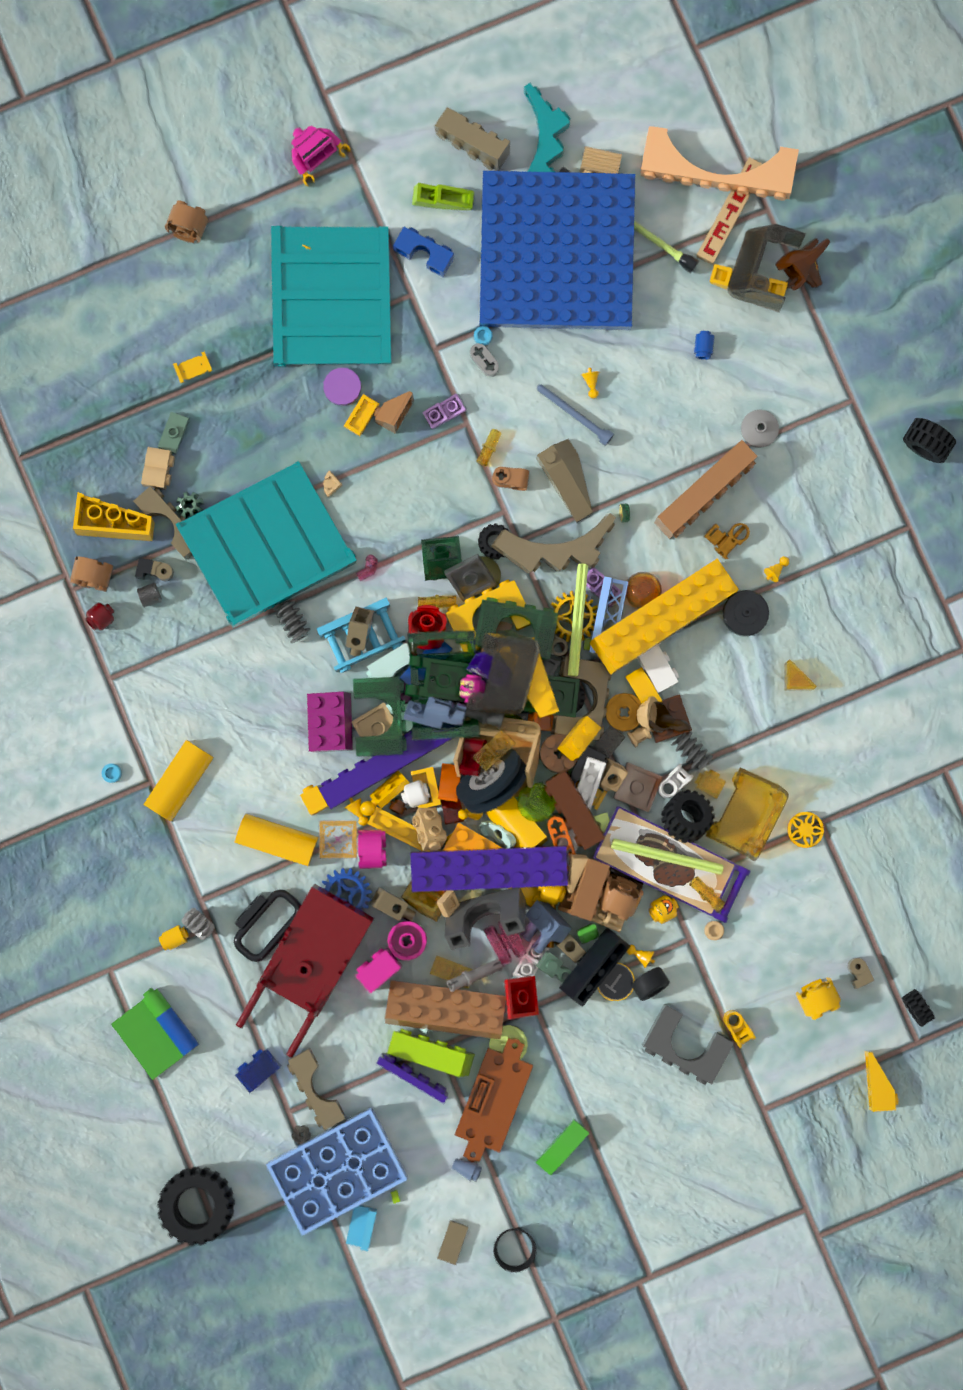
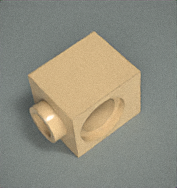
M608 759L599 786L606 791L611 789L617 792L628 774L627 770L623 765ZM611 774H615L612 779H607Z

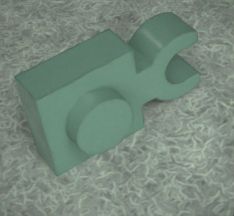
M549 951L545 952L536 965L537 968L551 978L556 976L561 982H564L562 978L563 972L571 973L567 967L562 966L564 962Z

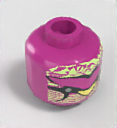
M466 675V678L461 679L459 695L465 698L466 703L477 704V700L484 698L486 683L482 680L481 676Z

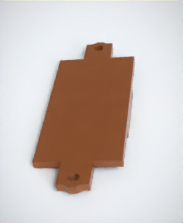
M508 1037L503 1053L489 1047L487 1048L454 1134L468 1140L463 1157H466L471 1162H480L485 1147L500 1153L533 1068V1064L519 1059L525 1044L517 1038L511 1039ZM517 1043L518 1046L513 1048L512 1044ZM475 1152L476 1155L472 1157L470 1153Z

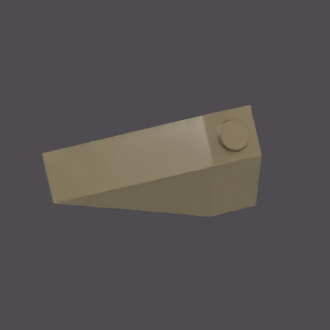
M566 439L537 454L536 460L576 523L592 514L593 511L579 455L570 440Z

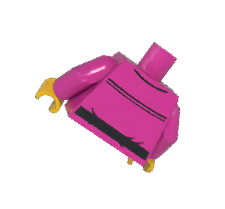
M309 126L304 131L301 128H296L293 132V137L295 138L291 142L294 147L291 151L292 162L299 174L303 175V182L307 187H309L306 183L307 178H312L315 183L314 177L308 174L307 171L312 172L337 151V148L342 158H345L346 155L341 149H346L350 152L349 145L341 144V140L330 129Z

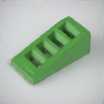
M593 923L576 930L581 944L590 942L599 936L597 927Z

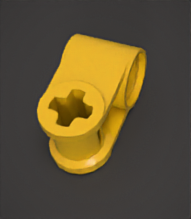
M729 1010L724 1014L723 1021L739 1049L749 1040L756 1039L751 1028L746 1024L740 1013L735 1010ZM731 1015H737L738 1017L735 1024H729V1017Z

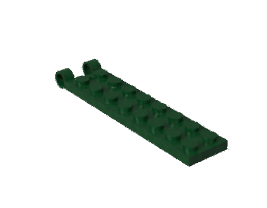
M410 656L409 667L425 668L424 685H406L405 695L424 698L433 697L440 700L466 703L465 698L459 695L461 679L466 678V675L474 674L466 670L469 665L467 663ZM511 671L508 673V676L514 680V683L508 690L501 685L492 687L486 683L484 698L477 700V704H474L537 713ZM547 675L559 712L550 715L576 718L580 679ZM433 676L435 681H430V677Z

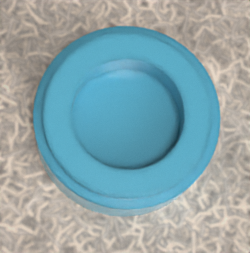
M486 326L478 327L474 332V341L484 346L491 343L493 338L491 329Z
M107 764L102 769V777L106 782L115 783L122 776L121 768L116 764Z

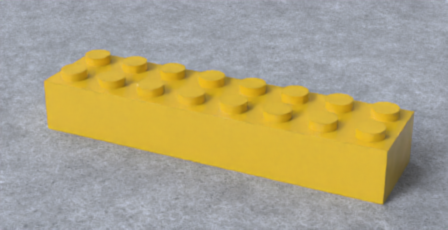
M717 558L593 638L590 645L612 675L728 599L739 589Z

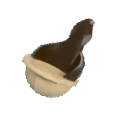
M650 696L647 701L643 702L637 710L638 723L650 732H663L668 729H674L678 732L691 730L690 725L686 721L674 719L667 707L658 702L653 696Z

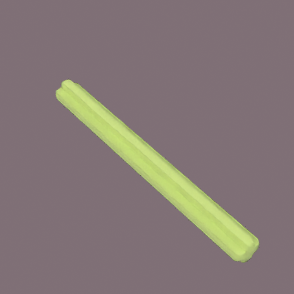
M578 564L568 666L569 676H578L588 573L587 564Z
M613 839L611 843V848L715 874H722L724 866L719 863L619 839Z

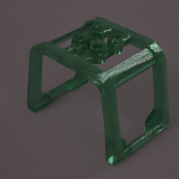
M475 630L408 633L409 656L453 662H468L470 664L476 655ZM456 639V644H467L468 652L417 654V647L428 645V640ZM410 667L411 685L423 686L424 680H419L418 668ZM431 677L430 681H435V678ZM412 697L413 702L427 705L428 699ZM463 703L478 708V705ZM473 718L471 720H464L462 725L443 722L441 729L413 722L412 740L480 737L479 720Z

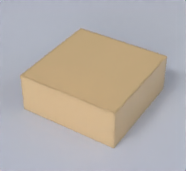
M446 890L436 902L442 915L448 918L460 905L453 890Z

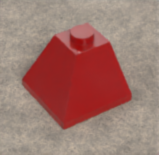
M535 976L505 979L508 1019L539 1015Z

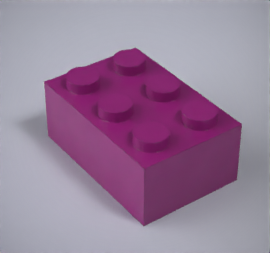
M327 692L307 694L309 752L353 751L351 693Z

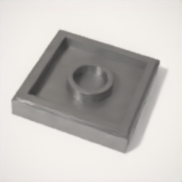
M478 553L444 571L463 602L496 585L495 579Z

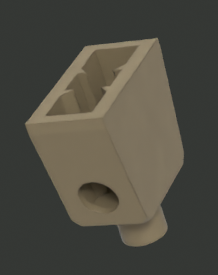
M355 607L346 639V647L350 648L349 653L353 656H360L361 650H365L374 610Z
M378 887L372 901H370L374 908L398 921L401 918L412 921L416 914L415 911L408 908L409 904L381 887ZM397 904L398 909L394 911L392 908Z

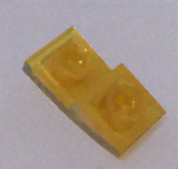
M501 730L473 758L485 771H488L516 743L504 730Z
M436 956L430 974L444 980H451L460 976L462 972H469L473 969Z

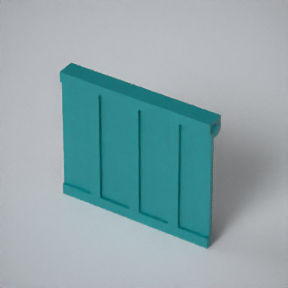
M271 226L273 366L284 368L290 364H391L388 226ZM302 245L308 246L311 249H306Z
M299 461L176 524L178 531L226 614L228 623L233 628L356 564L357 561L354 552L346 546Z

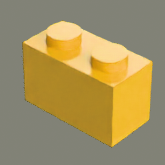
M585 716L575 724L557 749L573 761L580 757L601 727L591 718Z

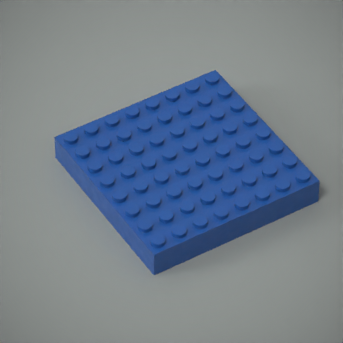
M483 171L480 326L631 330L635 174Z

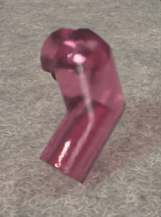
M372 554L368 555L365 559V569L356 573L360 581L376 573L378 560Z

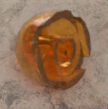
M637 572L627 580L629 583L625 599L635 609L643 607L662 594V586L659 579L651 573Z

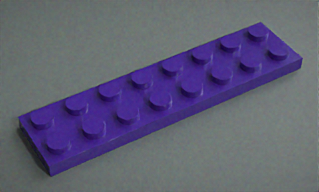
M566 846L410 853L412 892L568 885Z

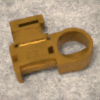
M737 523L731 527L727 533L728 536H726V532L722 533L719 530V526L714 524L703 537L714 546L717 545L718 548L714 547V550L722 558L728 559L727 555L737 544L741 545L748 539L750 531L744 523ZM742 525V527L733 535V530L735 529V527ZM746 529L745 538L737 540L736 538Z

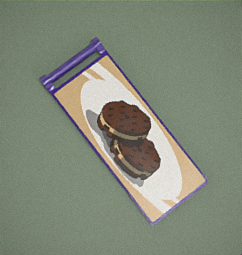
M617 806L604 832L605 839L599 842L593 859L610 865V867L726 923L728 920L727 916L746 876H749L751 871L695 843H689L688 841L682 843L680 839L676 841L673 835L671 837L668 835V830ZM613 839H619L719 863L724 866L722 874H715L611 848V843ZM736 870L740 873L719 914L715 911Z

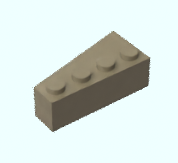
M447 107L435 124L436 135L443 140L447 139L452 142L456 149L466 151L467 155L473 160H480L487 169L498 171L510 154V141L506 138L501 141L493 131H490V133L485 132L480 124L476 122L468 123L469 119Z

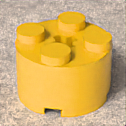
M827 977V981L824 982L818 979L808 983L801 988L802 992L800 994L798 991L796 992V997L805 1015L811 1017L812 1020L822 1017L823 1013L828 1010L835 1011L841 1007L839 1004L841 998L830 977Z

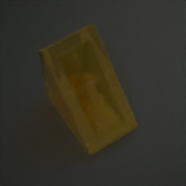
M790 659L784 664V691H812L817 687Z

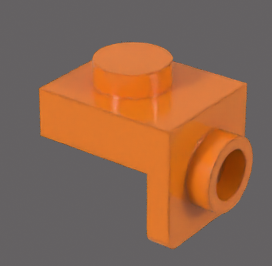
M538 713L528 714V721L539 724L541 731H552L554 715L540 718Z

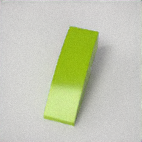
M417 183L413 189L412 205L447 210H472L474 191L441 184L433 186Z

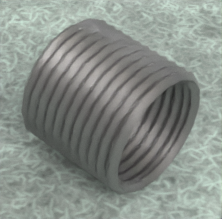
M151 583L140 589L137 588L139 599L144 608L162 602L156 583Z

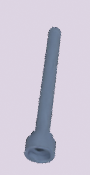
M541 384L537 386V390L595 433L598 436L597 438L600 439L599 442L604 446L611 441L614 433L609 429L602 430Z

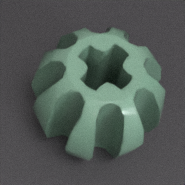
M184 492V497L182 499L178 497L176 500L177 503H180L179 506L175 507L177 513L182 512L181 517L185 519L189 515L193 516L203 511L202 508H199V506L204 505L203 499H197L199 494L192 492L191 496H189L188 492ZM186 504H192L193 508L190 509Z

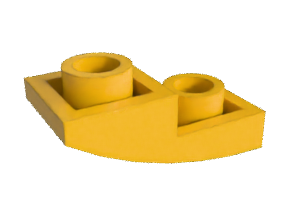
M642 667L625 676L641 703L647 701L650 696L655 697L658 702H663Z

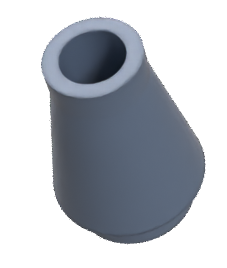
M456 1158L452 1169L470 1182L472 1180L476 1182L482 1167L478 1166V1163Z

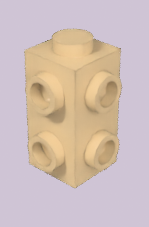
M436 807L418 808L412 819L413 827L416 828L418 833V843L421 844L423 851L441 850L444 842L447 840V833L442 827L441 815L438 814Z

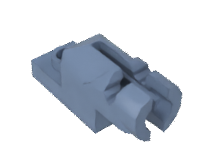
M429 697L427 705L409 700L403 719L438 729L442 728L443 722L462 725L467 705L460 703L453 705V701H444Z

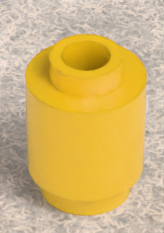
M177 925L163 932L159 936V941L165 951L168 949L172 950L187 943L189 934L185 927Z

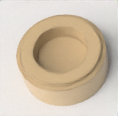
M710 921L706 924L704 933L710 940H719L724 934V927L720 922Z

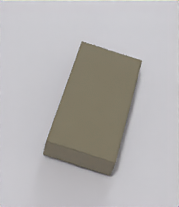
M450 1220L437 1259L456 1265L468 1226Z

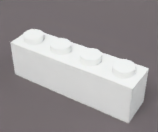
M661 643L637 658L657 693L677 684V679L679 678L675 668L671 669L668 663L670 659L666 651L662 652L659 645Z

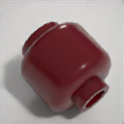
M98 602L86 612L87 618L85 620L93 630L103 631L113 623L114 616L112 614L114 610L109 604L104 605Z

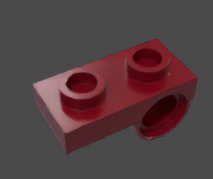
M466 737L463 748L464 755L459 767L460 774L479 776L488 749L486 739Z

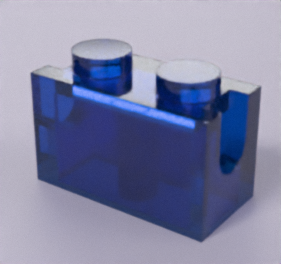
M259 1049L252 1055L254 1060L249 1064L245 1061L237 1068L239 1072L235 1076L249 1093L282 1067L268 1049L264 1051Z

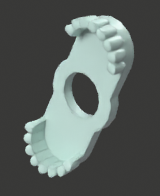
M489 820L479 824L478 829L483 837L491 836L498 843L506 845V848H513L516 845V839L513 834L505 830L501 825H496ZM497 829L502 833V839L497 835Z

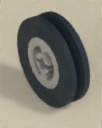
M511 748L492 751L485 755L479 776L462 775L456 788V795L471 813L480 814L491 811L507 802L521 788L526 779V764L520 759L517 752Z

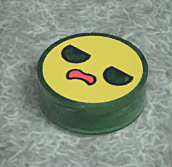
M627 503L619 505L621 523L630 521V509Z

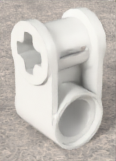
M680 763L660 784L658 793L663 798H670L686 786L694 776L689 775ZM665 784L671 785V794H666L663 791Z

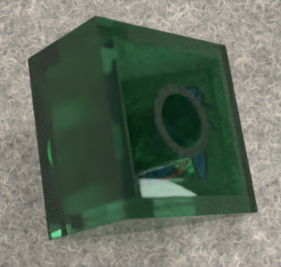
M459 536L421 540L425 581L447 579L444 571L462 562Z

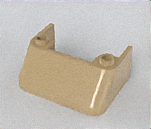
M466 717L453 759L457 777H461L459 767L464 755L463 748L466 737L486 739L488 744L487 751L492 752L502 748H511L517 752L520 759L526 764L528 788H532L539 763L541 740L539 724L532 721L504 717L501 729H497L496 726L490 724L483 725L479 720Z

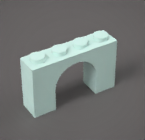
M407 643L368 665L369 671L366 674L371 682L376 681L379 686L376 690L380 697L387 699L389 704L386 707L391 715L395 713L399 720L396 723L400 730H405L408 733L422 724L403 719L408 704L399 702L393 696L391 690L394 676L409 666V658L414 656ZM425 698L418 703L427 705L429 698Z

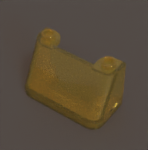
M740 767L732 778L736 789L720 821H714L711 828L706 832V837L752 861H756L787 803L789 794L780 785Z

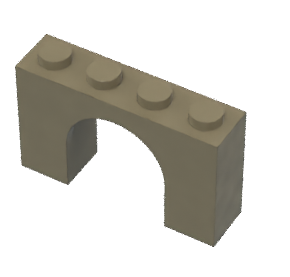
M564 657L561 659L559 677L580 679V681L587 684L593 694V704L590 711L582 717L554 716L551 734L568 735L581 718L588 716L601 727L592 740L598 741L604 733L602 720L607 712V708L604 706L605 699L607 700L609 696L608 681L611 680L612 675L603 663L580 659L578 676H569V657Z

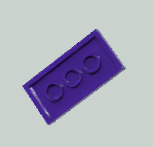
M387 1053L386 1055H380L376 1064L441 1103H445L448 1098L446 1087L439 1083H436V1085L429 1082L430 1078L422 1073L417 1075L412 1072L413 1068L406 1063L402 1065L397 1063V1058Z

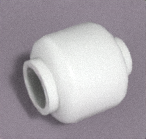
M417 780L405 785L404 793H401L405 804L408 803L411 808H416L429 802L431 792L427 783Z

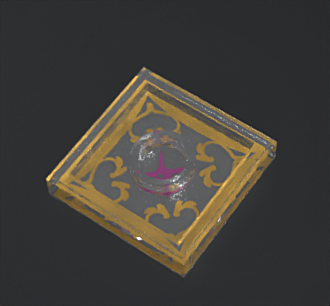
M319 820V859H358L357 820Z

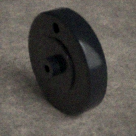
M738 591L725 602L722 612L723 620L726 627L736 635L744 637L755 635L768 622V604L760 594L754 591Z

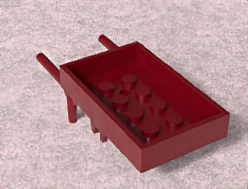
M314 884L256 985L257 988L238 1019L236 1026L243 1028L265 987L309 1012L286 1053L287 1056L293 1058L314 1019L323 1010L372 924L374 917ZM303 966L308 969L307 972L302 970Z

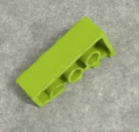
M401 1028L400 1031L393 1032L387 1054L458 1077L469 1076L475 1053L468 1052L463 1047L448 1046V1043L444 1041L429 1040L430 1037L419 1034L418 1037L411 1035L412 1031Z

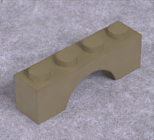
M149 486L133 502L145 515L151 517L163 516L172 521L175 533L171 544L187 560L192 553L176 527L178 522L180 523L186 519L184 517L179 518L175 514L176 508L170 502L166 504L163 501L164 495L158 488L154 490Z
M311 1048L290 1058L287 1067L292 1075H296L298 1079L296 1084L300 1092H305L308 1098L305 1100L310 1110L313 1109L317 1116L314 1118L319 1128L323 1127L326 1130L343 1121L346 1115L338 1100L324 1099L314 1090L312 1078L319 1064Z

